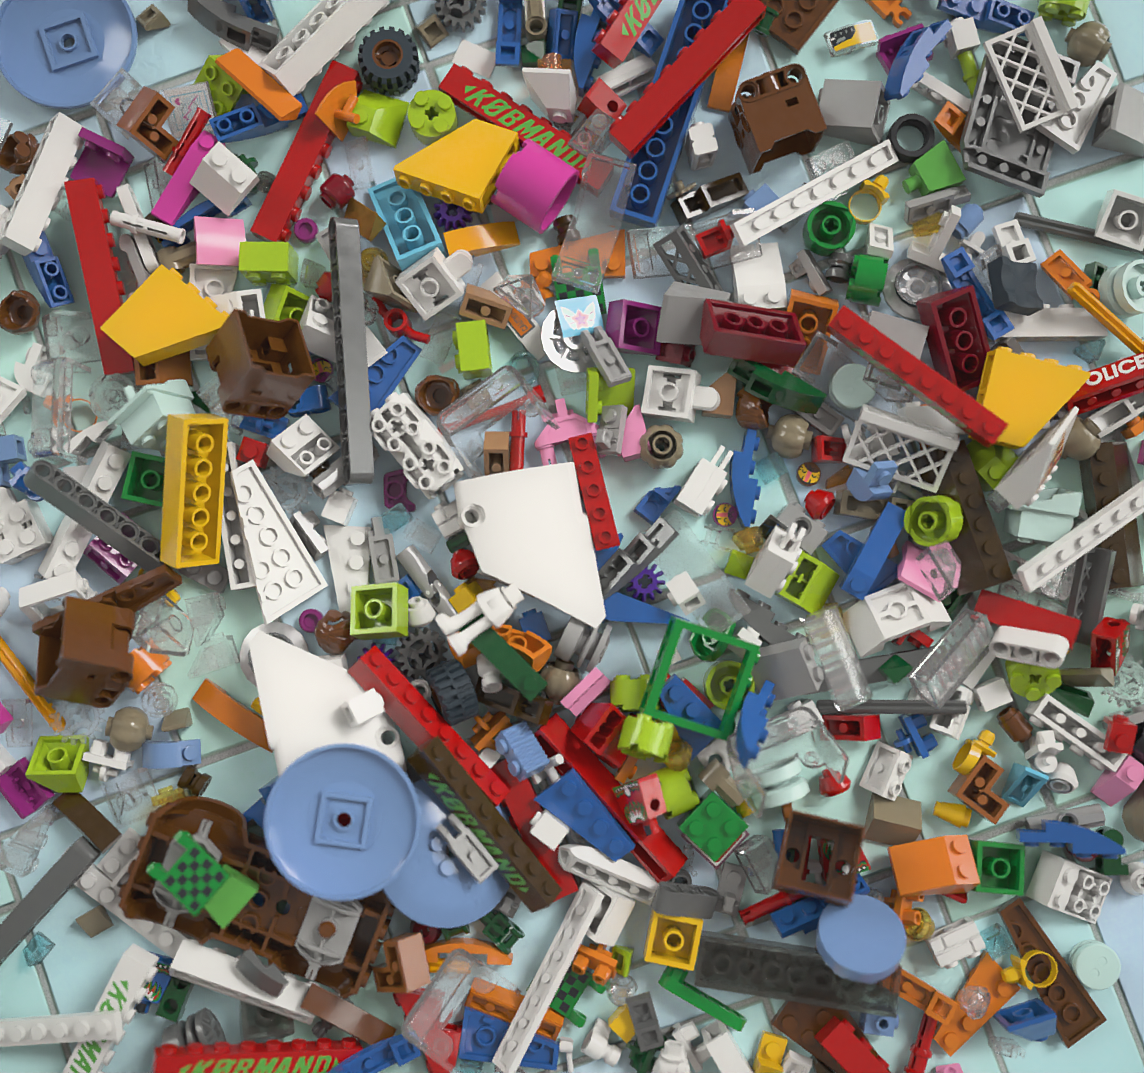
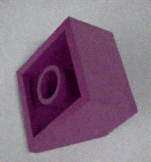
M626 299L609 302L606 334L608 338L612 339L619 353L655 356L660 354L661 342H657L656 338L662 307Z

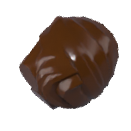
M21 131L9 134L0 142V168L16 175L27 174L40 144L36 137L31 133L26 134Z
M13 290L1 301L0 327L14 335H23L32 332L39 325L40 304L30 292Z
M430 375L417 384L415 400L425 413L439 416L455 410L460 394V388L455 379Z
M745 387L739 390L736 394V397L739 399L735 411L738 424L744 429L762 430L768 428V413L772 403L744 390Z
M331 609L316 624L314 636L324 652L331 655L341 654L354 640L358 639L350 635V612H339ZM341 618L344 619L343 621H341V622H339V623H337V624H335V625H329V624H327L329 621H331V622H337V621H339Z

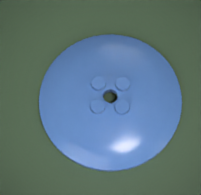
M4 0L0 6V70L6 80L20 94L39 105L56 109H74L98 102L121 84L134 62L137 50V26L132 10L126 0ZM74 38L75 43L72 47H64L67 39Z
M353 743L325 745L307 752L296 759L281 774L271 790L264 818L266 843L273 861L282 874L299 889L313 896L340 901L371 895L390 884L410 861L418 842L421 826L419 800L412 782L402 768L384 753ZM343 812L351 816V824L346 827L339 825L337 822V816Z
M421 779L412 784L419 800L421 812L420 834L415 851L404 870L382 889L389 901L402 914L420 924L438 928L467 925L490 912L501 901L510 886L497 870H494L481 884H478L456 856L452 858L447 856L446 847L448 843L441 838L435 828L441 824L453 838L459 832L448 821L447 817L450 815V812L424 780ZM500 803L496 808L511 826L508 818L511 814L508 808H504Z

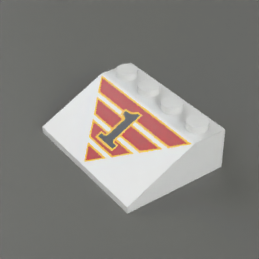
M1076 406L1020 454L995 488L1016 510L1024 504L1027 507L1030 506L1039 497L1038 494L1045 488V484L1052 478L1051 475L1058 469L1056 464L1063 454L1065 443L1079 411Z

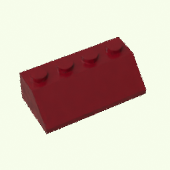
M969 285L939 292L917 301L916 305L922 325L929 326L926 341L934 370L964 392L979 386L986 355L991 350L974 286Z
M705 298L700 330V340L704 354L744 359L758 363L777 364L779 366H796L807 346L796 313Z

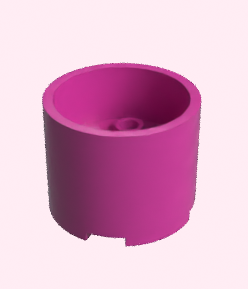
M526 139L522 144L524 147L522 151H518L516 154L513 153L502 169L494 185L498 191L496 195H492L491 202L537 233L542 234L551 226L552 221L558 217L576 186L580 172L533 140Z

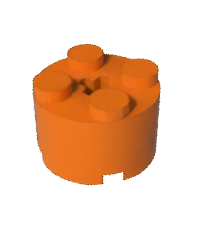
M150 637L142 642L143 645L140 648H135L130 652L134 656V677L127 687L133 693H141L155 681L152 676L156 678L172 664L169 660L170 657Z

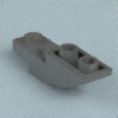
M188 0L187 11L194 19L213 34L237 47L249 51L253 45L270 52L278 44L280 29L236 13L237 6L222 0Z
M737 589L736 592L733 590L729 591L728 597L738 615L747 626L760 634L759 637L769 645L805 637L807 642H809V638L798 632L796 635L787 632L788 627L776 620L774 624L771 623L775 613L770 611L772 608L770 605L760 600L758 603L749 600L750 595L740 589Z

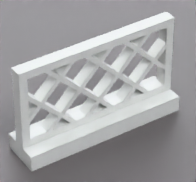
M1042 16L1033 19L1024 26L983 43L985 52L1020 133L1060 116L1069 115L1080 106ZM1024 32L1028 39L1026 48L1014 43L1016 36ZM999 43L1008 47L1004 57L995 54L992 46ZM1011 49L1024 53L1020 64L1007 59ZM1027 55L1036 58L1038 63L1036 70L1023 65ZM1005 64L1017 69L1013 79L1004 76L1002 70ZM1020 71L1033 75L1029 86L1017 81ZM1037 77L1045 80L1047 84L1045 92L1033 88ZM1014 86L1027 91L1023 102L1014 99L1012 95ZM1030 93L1042 97L1039 108L1026 103ZM1046 99L1055 103L1057 112L1051 114L1042 110ZM1024 109L1036 113L1033 122L1026 125L1021 116Z
M863 404L842 461L869 470L874 462L873 458L886 453L889 461L893 460L889 451L902 446L907 457L895 463L898 466L910 461L914 472L903 475L897 469L893 479L937 493L951 457L959 445V437L956 434ZM862 423L873 426L876 434L863 439L859 432ZM890 432L897 434L900 442L886 447L882 436ZM879 438L883 449L870 454L865 443ZM914 440L920 442L924 450L910 455L905 444ZM860 445L863 446L867 454L866 457L859 460L849 457L852 449ZM938 448L947 451L945 458L936 463L933 462L929 452ZM926 454L931 465L917 470L912 459ZM933 469L937 477L932 485L923 482L920 474Z

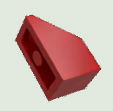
M880 714L822 715L824 720L822 723L823 739L848 741L881 739Z

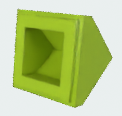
M614 945L612 947V958L618 961L616 966L617 974L628 977L634 948Z

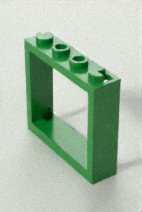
M671 615L638 710L642 714L728 741L729 735L732 736L735 731L737 712H740L743 708L745 689H748L752 682L751 672L753 666L760 659V646ZM683 629L746 649L719 729L656 709Z

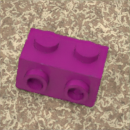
M922 23L897 33L886 35L878 40L876 56L887 75H889L899 49L912 31L925 28ZM933 53L926 59L928 62L933 59Z
M26 757L18 760L6 773L0 776V792L21 819L40 810L55 795L51 789L26 777L25 774L30 763Z

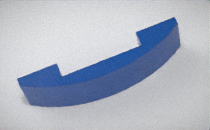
M499 0L495 66L519 67L523 0Z
M588 0L607 25L606 19L614 9L617 11L620 6L619 0ZM648 23L632 48L650 58L665 39Z
M247 196L230 214L232 217L252 205ZM210 200L200 203L181 216L173 225V227L185 229L186 236L184 242L178 244L177 242L163 239L162 245L166 248L170 246L180 247L190 243L191 240L187 233L194 229V216L215 217L222 211Z
M963 246L941 259L952 289L969 285L974 286L987 337L995 341L1015 329L1004 311L994 309L992 300L972 271L975 265Z
M413 1032L403 1033L362 1049L339 1063L328 1073H378L395 1063L400 1067L422 1054Z

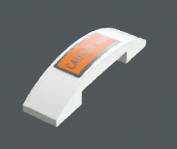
M497 271L479 287L493 292L513 306L507 326L535 359L539 361L546 355L540 338L542 327L539 326Z

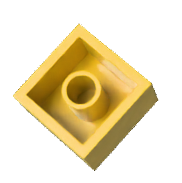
M652 909L643 951L644 961L694 971L703 919L667 916L659 914Z

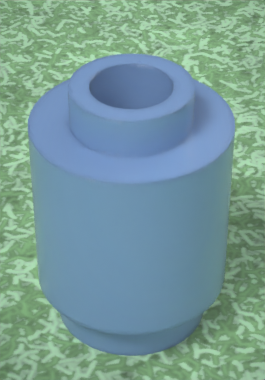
M968 203L963 206L961 217L952 233L955 238L962 240L964 237H968L984 220L981 207L977 204Z

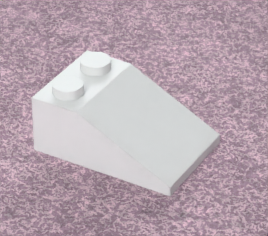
M778 242L749 244L740 247V245L731 246L730 257L734 303L785 311L787 309L786 284Z

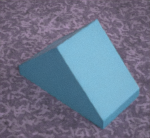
M1014 762L1002 790L1001 798L1024 807L1049 780V776Z

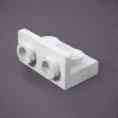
M877 741L859 786L895 801L901 792L906 773L911 768L913 756Z
M131 827L127 829L96 866L112 880L110 885L113 888L128 882L130 876L127 873L129 865L133 859L137 858L139 853L136 847L141 836Z

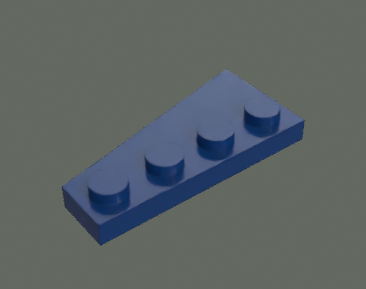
M403 335L386 349L387 354L368 367L370 412L376 408L381 409L386 398L392 394L422 351L420 347ZM337 390L327 399L339 407Z
M574 768L535 796V801L614 862L635 848L636 844Z
M465 1006L459 1059L493 1063L492 1060L511 1023ZM535 1033L519 1066L557 1071L560 1042Z

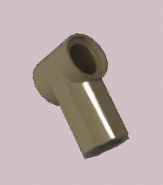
M524 0L527 40L530 43L544 39L545 43L547 40L545 1ZM533 29H541L538 33L532 32Z
M196 241L180 247L170 246L160 249L156 253L160 265L162 264L168 270L174 268L178 273H184L185 269L190 267V264H196Z
M715 758L698 774V777L712 791L715 790L732 808L739 806L745 800L747 792Z

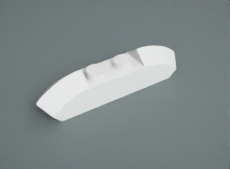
M567 844L558 847V862L563 870L651 905L658 882L647 870L622 859L614 862L600 850L589 846Z

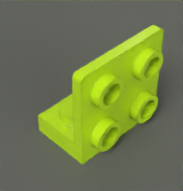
M209 55L193 86L208 83L215 116L217 117L233 111L241 95L249 93L215 63V60L222 55Z
M587 367L585 408L587 422H597L598 415H602V406L624 405L628 408L627 416H629L634 407V368H628L632 374L630 381L609 388L597 367Z

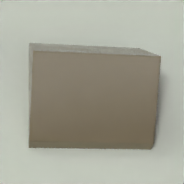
M377 255L373 260L363 291L392 308L418 313L395 283L402 271Z
M872 792L864 826L866 827L864 839L893 846L915 842L922 831L921 802L897 796L896 800L893 801Z

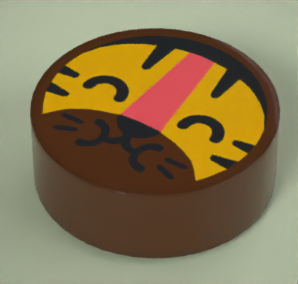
M805 462L796 470V479L803 486H813L820 480L821 470L813 462Z

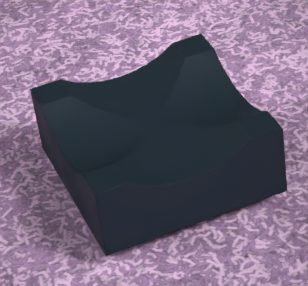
M1000 256L987 264L994 309L1026 316L1044 309L1043 301L1036 290V275L1038 272L1036 263L1014 262L1006 256Z

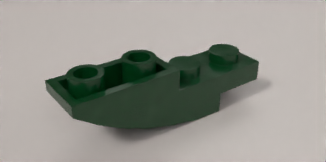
M733 359L727 371L731 376L747 384L744 389L746 392L764 401L793 411L816 414L827 397V394L786 370L780 375L767 366L755 361Z

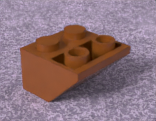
M190 351L146 366L141 365L134 359L136 386L143 388L145 385L165 384L167 380L178 379L186 380L189 387L193 386Z

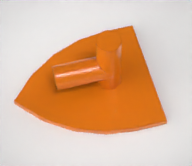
M347 81L335 86L326 94L315 112V115L342 142L349 131L346 126L347 122L358 124L360 121L359 114L352 113L359 101L357 98L356 81Z

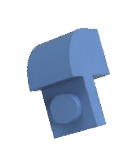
M15 434L0 436V487H12L9 483L11 478L8 464L27 461L24 438Z
M894 460L873 462L869 470L854 467L845 485L859 501L887 499L893 493L889 483L898 466Z
M200 739L143 743V768L164 769L201 764Z

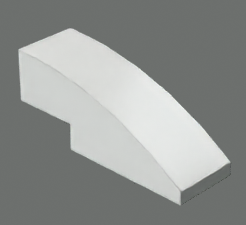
M1144 392L1105 405L1088 416L1101 429V432L1098 434L1100 438L1144 411Z

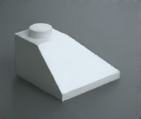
M523 68L522 73L531 100L550 121L556 123L574 122L578 96L571 71L569 69Z

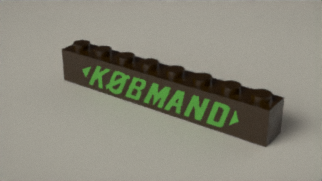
M435 736L421 744L406 760L450 814H454L465 828L470 829L499 867L496 870L530 912L534 913L550 907L562 891L561 887L441 739Z

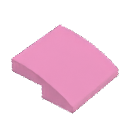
M194 216L196 265L239 267V242H246L243 219Z
M907 540L902 546L903 560L897 566L898 580L940 603L943 599L948 579L947 563Z
M595 667L560 702L566 709H569L578 717L589 704L593 703L610 687V680Z

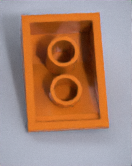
M791 289L785 311L796 313L807 345L796 366L792 368L819 375L831 335L826 329L839 308L837 299Z
M967 835L940 836L887 848L898 897L968 893L980 883Z

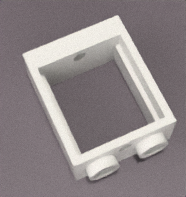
M74 570L19 588V609L33 623L43 620L44 617L54 615L64 609L62 604L49 608L44 602L74 592L79 598L87 600L98 595V592L93 591L87 579L82 578Z

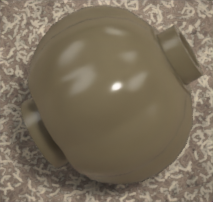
M1088 21L1076 29L1071 28L1064 40L1068 43V57L1081 62L1080 67L1092 66L1097 60L1102 62L1112 46V43L1108 42L1111 36L1108 28L1098 21Z
M787 414L780 417L775 425L770 424L767 439H771L773 450L780 457L794 459L802 455L803 449H810L813 431H808L809 423L802 416Z
M1076 417L1061 457L1063 459L1069 457L1077 461H1084L1094 456L1100 448L1101 438L1098 434L1101 432V429L1088 417L1085 420Z
M667 424L650 426L640 438V458L653 469L672 468L683 455V438L681 434ZM648 440H649V444H650V446H651L652 454H650L649 451H648V447H647ZM662 445L664 447V451L661 452L658 448H656V446Z
M556 658L555 662H548V667L544 668L543 666L539 672L548 682L543 691L549 700L554 701L555 705H561L560 701L582 681L581 672L574 667L575 663L573 661L565 662Z
M124 707L118 710L114 717L109 716L105 736L110 737V744L118 751L133 752L141 748L146 740L152 739L154 725H150L147 714L140 708Z

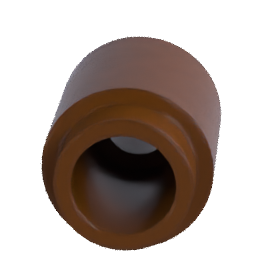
M1012 705L1003 709L996 716L999 720L998 724L1013 742L1019 741L1023 743L1032 736L1033 726L1019 709H1015Z

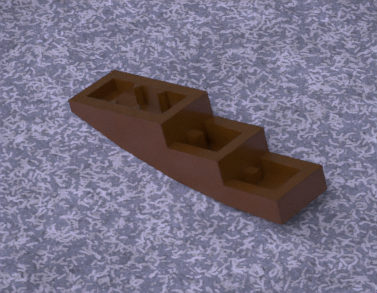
M314 983L311 984L300 1005L301 1009L321 1018V1020L368 1045H373L393 1037L397 1030Z

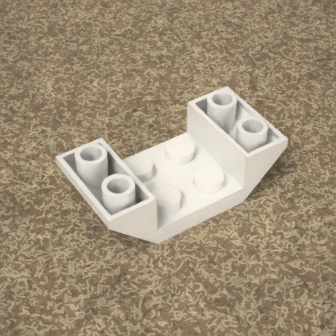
M904 582L865 596L863 601L859 600L840 615L860 658L884 650L885 642L926 627L928 632L952 624L941 601L940 603Z

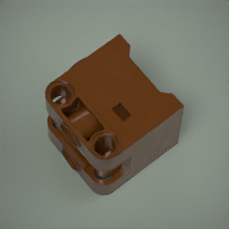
M797 63L765 72L742 82L738 87L735 102L732 104L728 115L736 144L741 151L749 175L760 172L765 163L786 155L797 153L804 156L814 152L827 130L806 70ZM788 76H795L798 82L794 78H788ZM748 92L751 95L746 96V94L742 95L741 93Z
M234 308L205 348L212 371L217 372L220 386L217 389L222 411L226 414L280 419L287 415L291 407L300 399L304 391L316 378L299 321L296 319L286 318L277 321L250 316L246 310ZM289 364H291V367H292V372H291V373H290V370H289V367H288Z
M66 595L61 602L64 609L52 626L44 627L39 634L34 695L90 705L96 708L110 707L134 677V656L129 653V642L135 634V612L129 608H120Z
M791 809L785 824L773 889L825 900L827 903L848 908L853 900L866 827ZM809 838L834 843L827 872L826 886L801 880ZM788 850H795L799 855V860L794 863L789 862L785 857V853ZM837 862L846 863L848 873L845 875L839 874L835 869V864Z

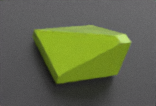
M732 549L724 573L746 580L754 557Z

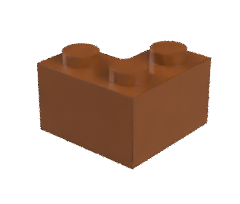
M143 86L116 125L152 155L164 161L171 154L172 147H176L179 142L162 128V125L175 106L157 91Z
M983 754L980 755L974 768L966 775L959 774L947 790L985 820L995 825L1010 806L990 790L1004 769Z
M421 932L404 933L382 942L386 962L372 967L377 992L409 993L431 983L430 969L427 964L425 945Z

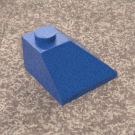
M1039 998L1000 1009L993 1015V1018L1009 1033L1030 1041H1045L1048 1039V1036L1056 1033V1013Z

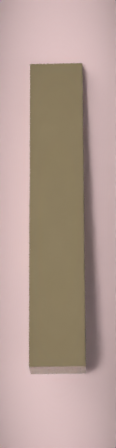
M843 489L836 491L833 514L877 521L887 502L906 511L915 501L896 497L859 501L851 494L850 490Z

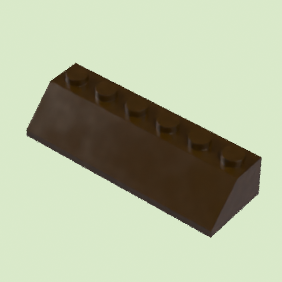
M960 440L937 493L923 488L920 489L923 497L943 495L958 502L961 506L963 525L959 536L948 543L940 544L957 594L963 595L993 587L1014 578L965 440ZM939 448L929 452L934 463L943 460L947 451ZM926 454L912 459L917 470L931 465ZM933 469L920 474L923 482L932 485L937 477Z
M1103 442L1094 456L1087 460L1079 461L1085 512L1088 518L1132 488L1127 442ZM1135 518L1096 546L1116 551L1109 589L1144 585L1137 518Z

